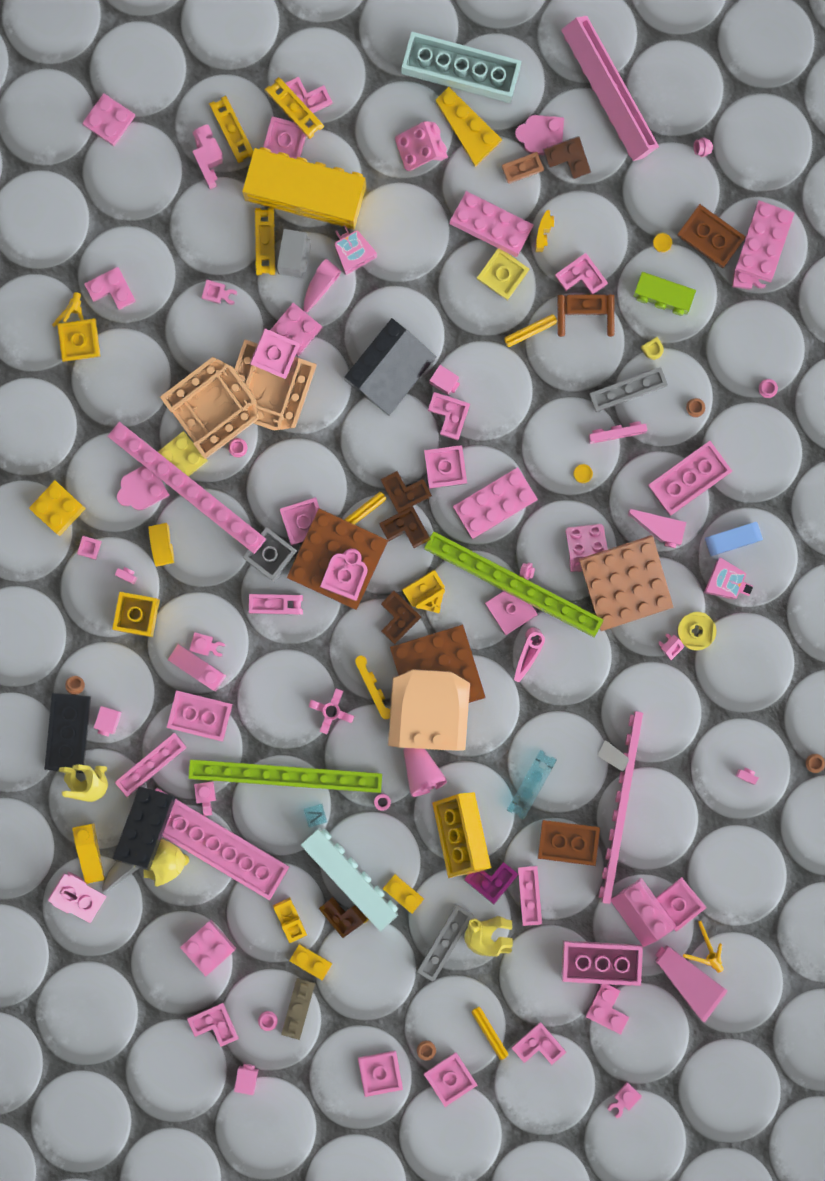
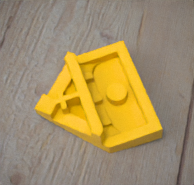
M434 569L402 589L412 607L440 613L445 586Z

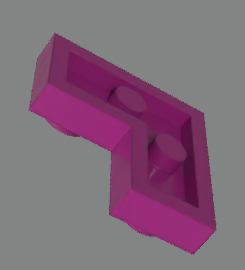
M503 862L492 876L488 875L485 871L468 874L464 881L494 905L517 878L518 873Z

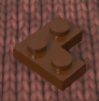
M579 136L543 149L549 168L567 162L572 179L591 173Z
M398 471L380 479L397 513L432 497L424 479L408 487L405 486Z
M413 506L379 523L385 537L389 541L406 533L413 548L431 540Z
M393 591L381 605L394 618L381 632L395 645L420 620L421 616L400 595Z
M334 897L318 908L342 938L368 920L356 905L345 912Z

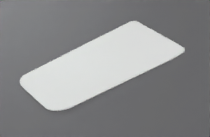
M604 741L598 757L624 771L629 758L612 744Z

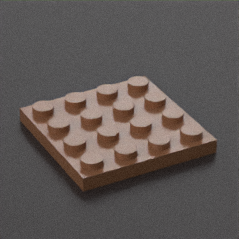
M652 535L579 559L595 615L604 619L599 628L600 631L674 608Z

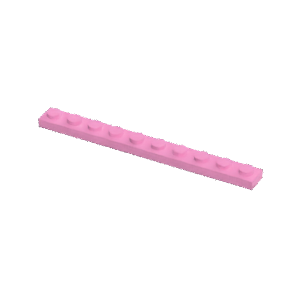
M118 422L109 433L108 437L253 554L265 542V537L121 422Z
M635 711L634 715H630L628 726H631V732L626 735L625 745H628L627 753L623 754L629 758V762L624 772H620L618 783H621V790L616 793L615 802H618L617 810L613 811L612 821L615 824L614 829H610L609 840L612 842L611 847L606 850L605 859L608 860V865L603 868L602 879H605L604 887L600 886L599 898H602L601 902L606 904L611 903L643 712Z

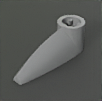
M116 861L104 881L103 892H107L139 868Z

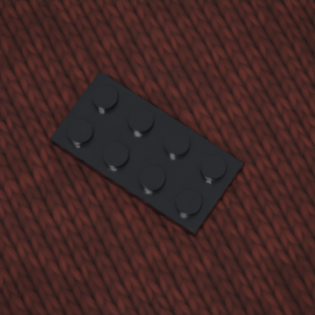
M52 693L44 770L59 771L61 767L73 768V765H85L91 696ZM75 770L76 773H84L83 771Z
M139 786L112 859L150 871L176 797Z

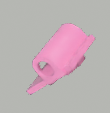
M68 872L62 875L48 901L68 914L70 912L91 923L107 896L87 886V883L79 876Z

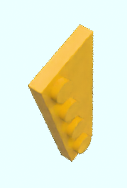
M450 87L435 100L475 167L502 142V139Z

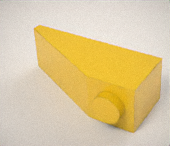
M95 824L72 827L85 882L88 884L105 880Z

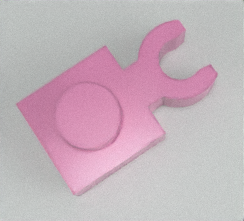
M734 269L732 287L750 290L752 285L759 289L766 287V284H761L758 278Z
M207 280L202 299L221 304L223 299L229 305H234L235 302L229 300L228 297L230 294L237 295V291L233 289L225 291L226 286L224 284Z
M194 632L189 651L209 656V652L212 651L214 655L222 657L223 654L218 653L216 648L218 646L225 647V644L222 642L214 644L212 643L213 637Z
M627 1082L614 1096L618 1101L611 1103L607 1109L611 1111L614 1107L618 1108V1113L615 1117L619 1118L623 1113V1108L625 1107L630 1110L642 1095Z

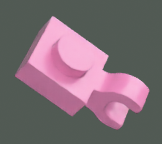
M214 782L194 784L196 803H202L204 816L212 815L211 802L216 801Z

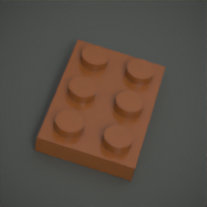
M699 204L677 234L678 237L721 268L725 267L746 238V236L701 204Z
M542 820L538 859L596 866L600 827Z

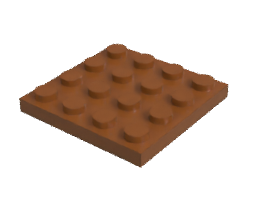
M318 508L287 578L357 610L389 540ZM348 549L359 551L361 561L367 566V575L356 601L320 587L331 558L336 554H343Z
M463 625L390 647L398 675L412 669L450 671L470 683L469 703L486 698Z

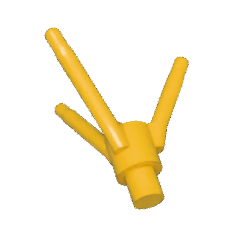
M74 292L65 310L52 324L53 327L62 319L63 322H66L71 313L78 314L79 320H84L80 307V293Z
M698 921L709 954L706 959L683 954V957L711 966L717 973H720L724 969L721 965L722 944H718L717 953L714 952L702 921Z

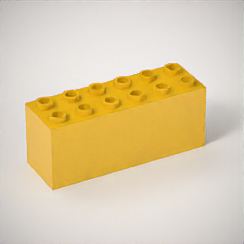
M260 147V149L254 148L242 191L245 201L341 227L345 226L349 229H355L366 189V178L361 173L352 172L351 174L344 172L345 170L339 167L328 168L320 162H315V164L309 163L307 159L302 157L294 159L283 152L276 154L264 147Z

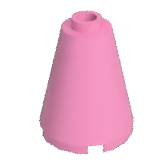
M403 749L409 789L413 797L428 794L433 788L437 790L447 783L446 777L426 749Z

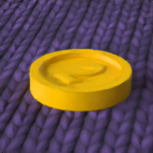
M660 233L655 236L653 246L658 252H667L672 246V239L668 234Z
M586 464L578 465L574 470V478L579 483H587L593 476L591 467Z

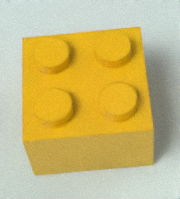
M55 480L29 507L37 517L59 536L86 509Z
M119 592L112 630L153 638L160 600Z

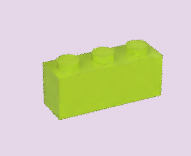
M642 272L633 297H636V300L641 303L647 304V302L655 304L656 308L662 310L668 308L673 310L672 313L683 316V314H688L696 290Z

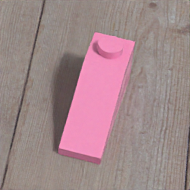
M633 509L628 511V515L660 542L665 543L664 546L676 548V546L682 544L686 522Z
M179 644L168 659V661L215 692L226 677L225 674Z

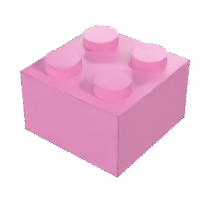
M212 920L180 947L205 977L237 949Z

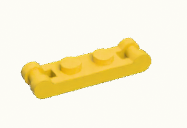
M278 77L274 80L275 83L272 86L264 89L265 92L303 131L305 136L311 139L317 130L320 131L324 125L285 82ZM282 89L283 92L278 95L276 91ZM310 120L313 124L308 128L305 124Z
M227 96L221 97V100L209 103L238 164L247 157L252 158L254 151ZM225 107L226 110L220 113L218 109ZM244 145L246 150L239 153L237 148Z
M255 208L256 275H262V273L276 274L274 208H268V210ZM261 217H268V221L261 222ZM262 261H269V266H262Z
M360 655L355 659L359 672L381 717L389 719L390 709L385 708L382 701L385 699L382 690L376 689L374 683L377 680L373 672L369 673L366 668L367 659Z

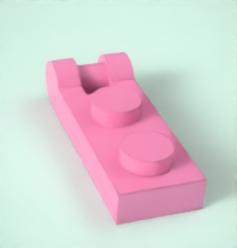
M249 594V614L303 615V609H301L303 595ZM288 601H293V608H288Z

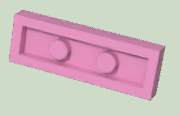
M639 421L630 423V427L622 428V425L613 426L609 431L596 429L592 431V434H589V443L593 444L645 434L647 426L646 423L641 424Z
M537 866L518 867L522 925H541Z

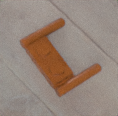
M557 295L559 337L565 336V314H607V335L609 337L615 335L614 295Z

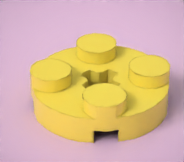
M692 612L684 616L679 622L677 628L678 638L690 650H703L715 640L716 625L707 614ZM695 626H699V630H702V634H698V637L692 633V629H695Z

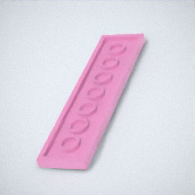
M156 788V790H155V791H159V792L165 793L164 791L160 790L159 788ZM177 799L175 800L162 837L270 900L290 866Z

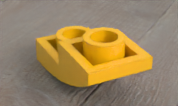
M546 210L541 219L536 238V252H543L544 246H547V235H544V233H550L551 227H554V216H550V210Z
M162 523L149 526L150 544L155 566L174 563L169 525Z

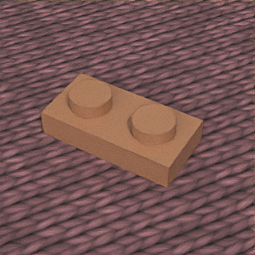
M537 152L502 165V170L508 184L544 171Z

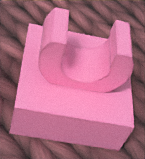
M666 634L665 636L668 641L665 644L661 641L658 643L664 654L672 660L684 648V645L677 636Z

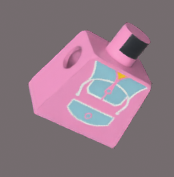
M342 226L335 231L340 240L335 242L334 245L346 275L377 258L376 251L358 230L350 234L347 228Z
M718 558L704 593L736 599L739 592L749 596L753 585L743 582L746 576L745 572L726 560Z

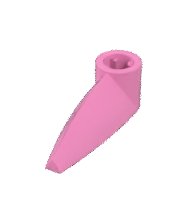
M325 259L319 265L308 286L303 308L307 313L333 285L342 272L328 259Z
M532 627L526 631V642L522 649L514 680L520 682L528 672L544 645L545 638L538 628ZM537 635L539 637L538 640L532 641L531 639L532 636L535 637Z

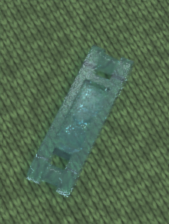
M542 750L539 751L509 804L508 812H514L519 815V818L524 820L555 765L556 758H550ZM540 762L547 764L545 770L539 767ZM519 800L526 803L523 808L517 806Z

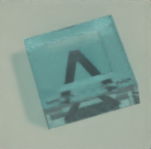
M323 804L304 809L309 828L327 823Z

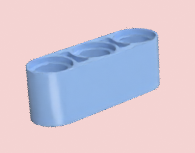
M758 522L705 538L710 556L763 540Z

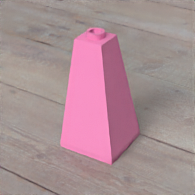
M669 946L661 947L655 955L657 957L655 961L696 1016L705 1023L728 991Z

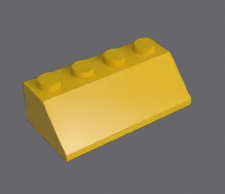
M475 792L456 794L432 802L448 878L490 869L491 865Z

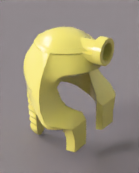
M78 764L73 765V768H59V772L65 773L64 781L71 790L62 791V796L87 802H95L102 798L108 788L105 776L107 767L95 766L93 770L90 766ZM75 770L83 771L86 779L82 782L76 778Z
M161 839L150 871L143 870L144 878L154 880L156 887L168 883L181 873L184 866L189 863V857L183 854L179 847Z
M501 916L481 922L477 919H471L464 936L468 949L482 956H499L500 953H511L513 938L498 937L496 942H494L491 936L497 928L512 930V920H507Z

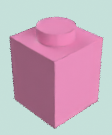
M439 365L429 382L448 396L451 392L455 393L460 385L458 383L459 376L442 365Z
M101 706L94 726L95 729H98V734L108 737L110 733L115 734L121 712Z
M251 1064L239 1066L234 1092L254 1095L259 1069H255V1066Z

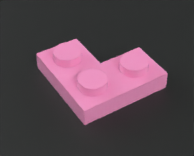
M299 77L285 83L312 113L333 104L324 85L307 93Z
M586 253L555 274L556 279L565 291L582 281L591 295H594L608 285L606 279Z
M119 267L85 283L93 302L108 294L112 295L119 310L136 302Z
M436 392L433 393L428 411L446 417L440 435L459 440L470 403Z
M601 984L586 1017L621 1035L629 1016L612 1008L620 990L609 984Z
M224 1003L187 1019L195 1037L213 1029L220 1047L239 1039Z
M541 1022L511 1047L524 1063L540 1051L550 1064L553 1065L566 1053L564 1048Z

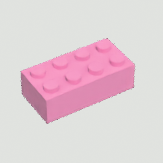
M563 940L561 980L563 982L641 986L643 946L637 944Z

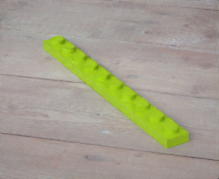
M433 531L430 537L431 540L427 542L424 550L595 638L604 619Z
M190 760L189 779L375 793H381L382 773Z

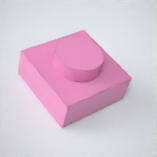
M82 536L77 554L97 560L102 541Z
M126 567L123 570L118 568L115 573L117 577L133 585L137 580V577L133 576L134 571Z
M744 768V770L738 769L735 775L752 785H756L758 777L754 776L755 772L748 768Z

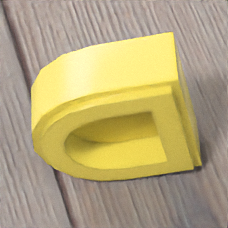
M658 337L641 346L646 357L651 360L659 359L664 351Z

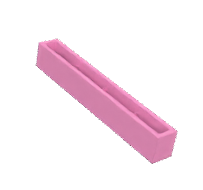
M588 16L576 17L561 29L564 38L570 45L574 57L581 65L583 73L587 76L592 90L598 96L601 106L609 116V121L615 127L619 139L626 147L628 155L633 161L643 159L659 146Z

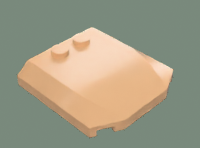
M244 339L235 370L256 399L259 419L254 424L274 431L296 428L317 364L295 357L288 375L284 379L251 365L250 361L258 344Z
M214 357L210 358L160 396L169 411L175 415L193 440V444L204 459L208 458L259 419L256 399L232 366Z
M412 669L404 674L393 677L388 746L455 751L465 750L470 683L450 671Z

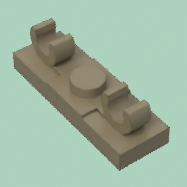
M300 978L296 979L281 1035L300 1040L315 982Z

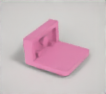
M424 121L395 137L399 153L407 171H412L432 160L442 161L448 158L447 148L442 142L440 129L435 122Z
M602 524L569 527L566 529L570 572L582 571L579 562L580 558L608 549Z

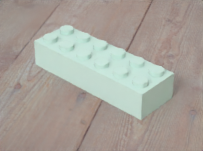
M411 32L402 64V74L511 103L522 61Z
M325 828L323 830L317 829L301 846L381 932L398 916V907L391 900L387 902L383 897L385 893L380 887H374L370 883L372 879L365 871L361 873L357 869L358 864L352 857L348 859L343 854L345 852L344 848L339 843L334 844L330 840L332 836Z

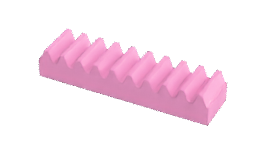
M173 733L115 781V784L126 797L130 796L139 786H142L187 748L176 733Z

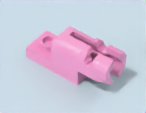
M203 125L192 132L197 146L193 154L209 188L212 189L217 187L215 181L218 178L214 169H210L223 163V153L216 139L212 138L213 133L210 126Z

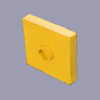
M96 319L57 324L62 362L101 357Z

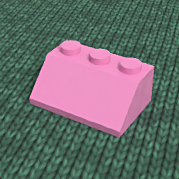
M642 878L611 898L612 904L643 947L658 941L674 930L675 924Z

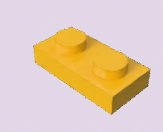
M396 874L383 887L385 892L411 914L424 900L421 895Z
M301 944L298 945L289 960L322 981L332 965L330 961Z

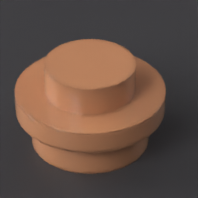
M693 398L687 403L686 411L692 417H700L705 412V404L701 399Z
M72 676L67 679L65 688L68 693L78 695L83 692L85 683L82 678Z
M811 754L807 757L805 765L810 772L819 773L825 767V760L819 754Z
M422 1041L417 1046V1055L422 1060H431L436 1054V1047L430 1041Z

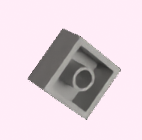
M283 230L277 264L279 274L302 278V273H306L308 262H306L307 258L305 256L310 253L311 248L310 239L307 238L306 232Z
M266 527L261 533L266 538L265 542L255 554L248 550L243 558L275 582L298 552Z

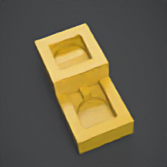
M291 898L273 905V909L289 943L307 936Z

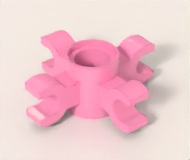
M336 688L331 703L326 705L314 700L310 701L308 707L323 712L325 717L319 732L327 734L332 720L337 718L350 723L353 722L355 716L340 711L338 706L343 694L342 690ZM329 706H334L337 709V714L334 717H329L326 714V709Z

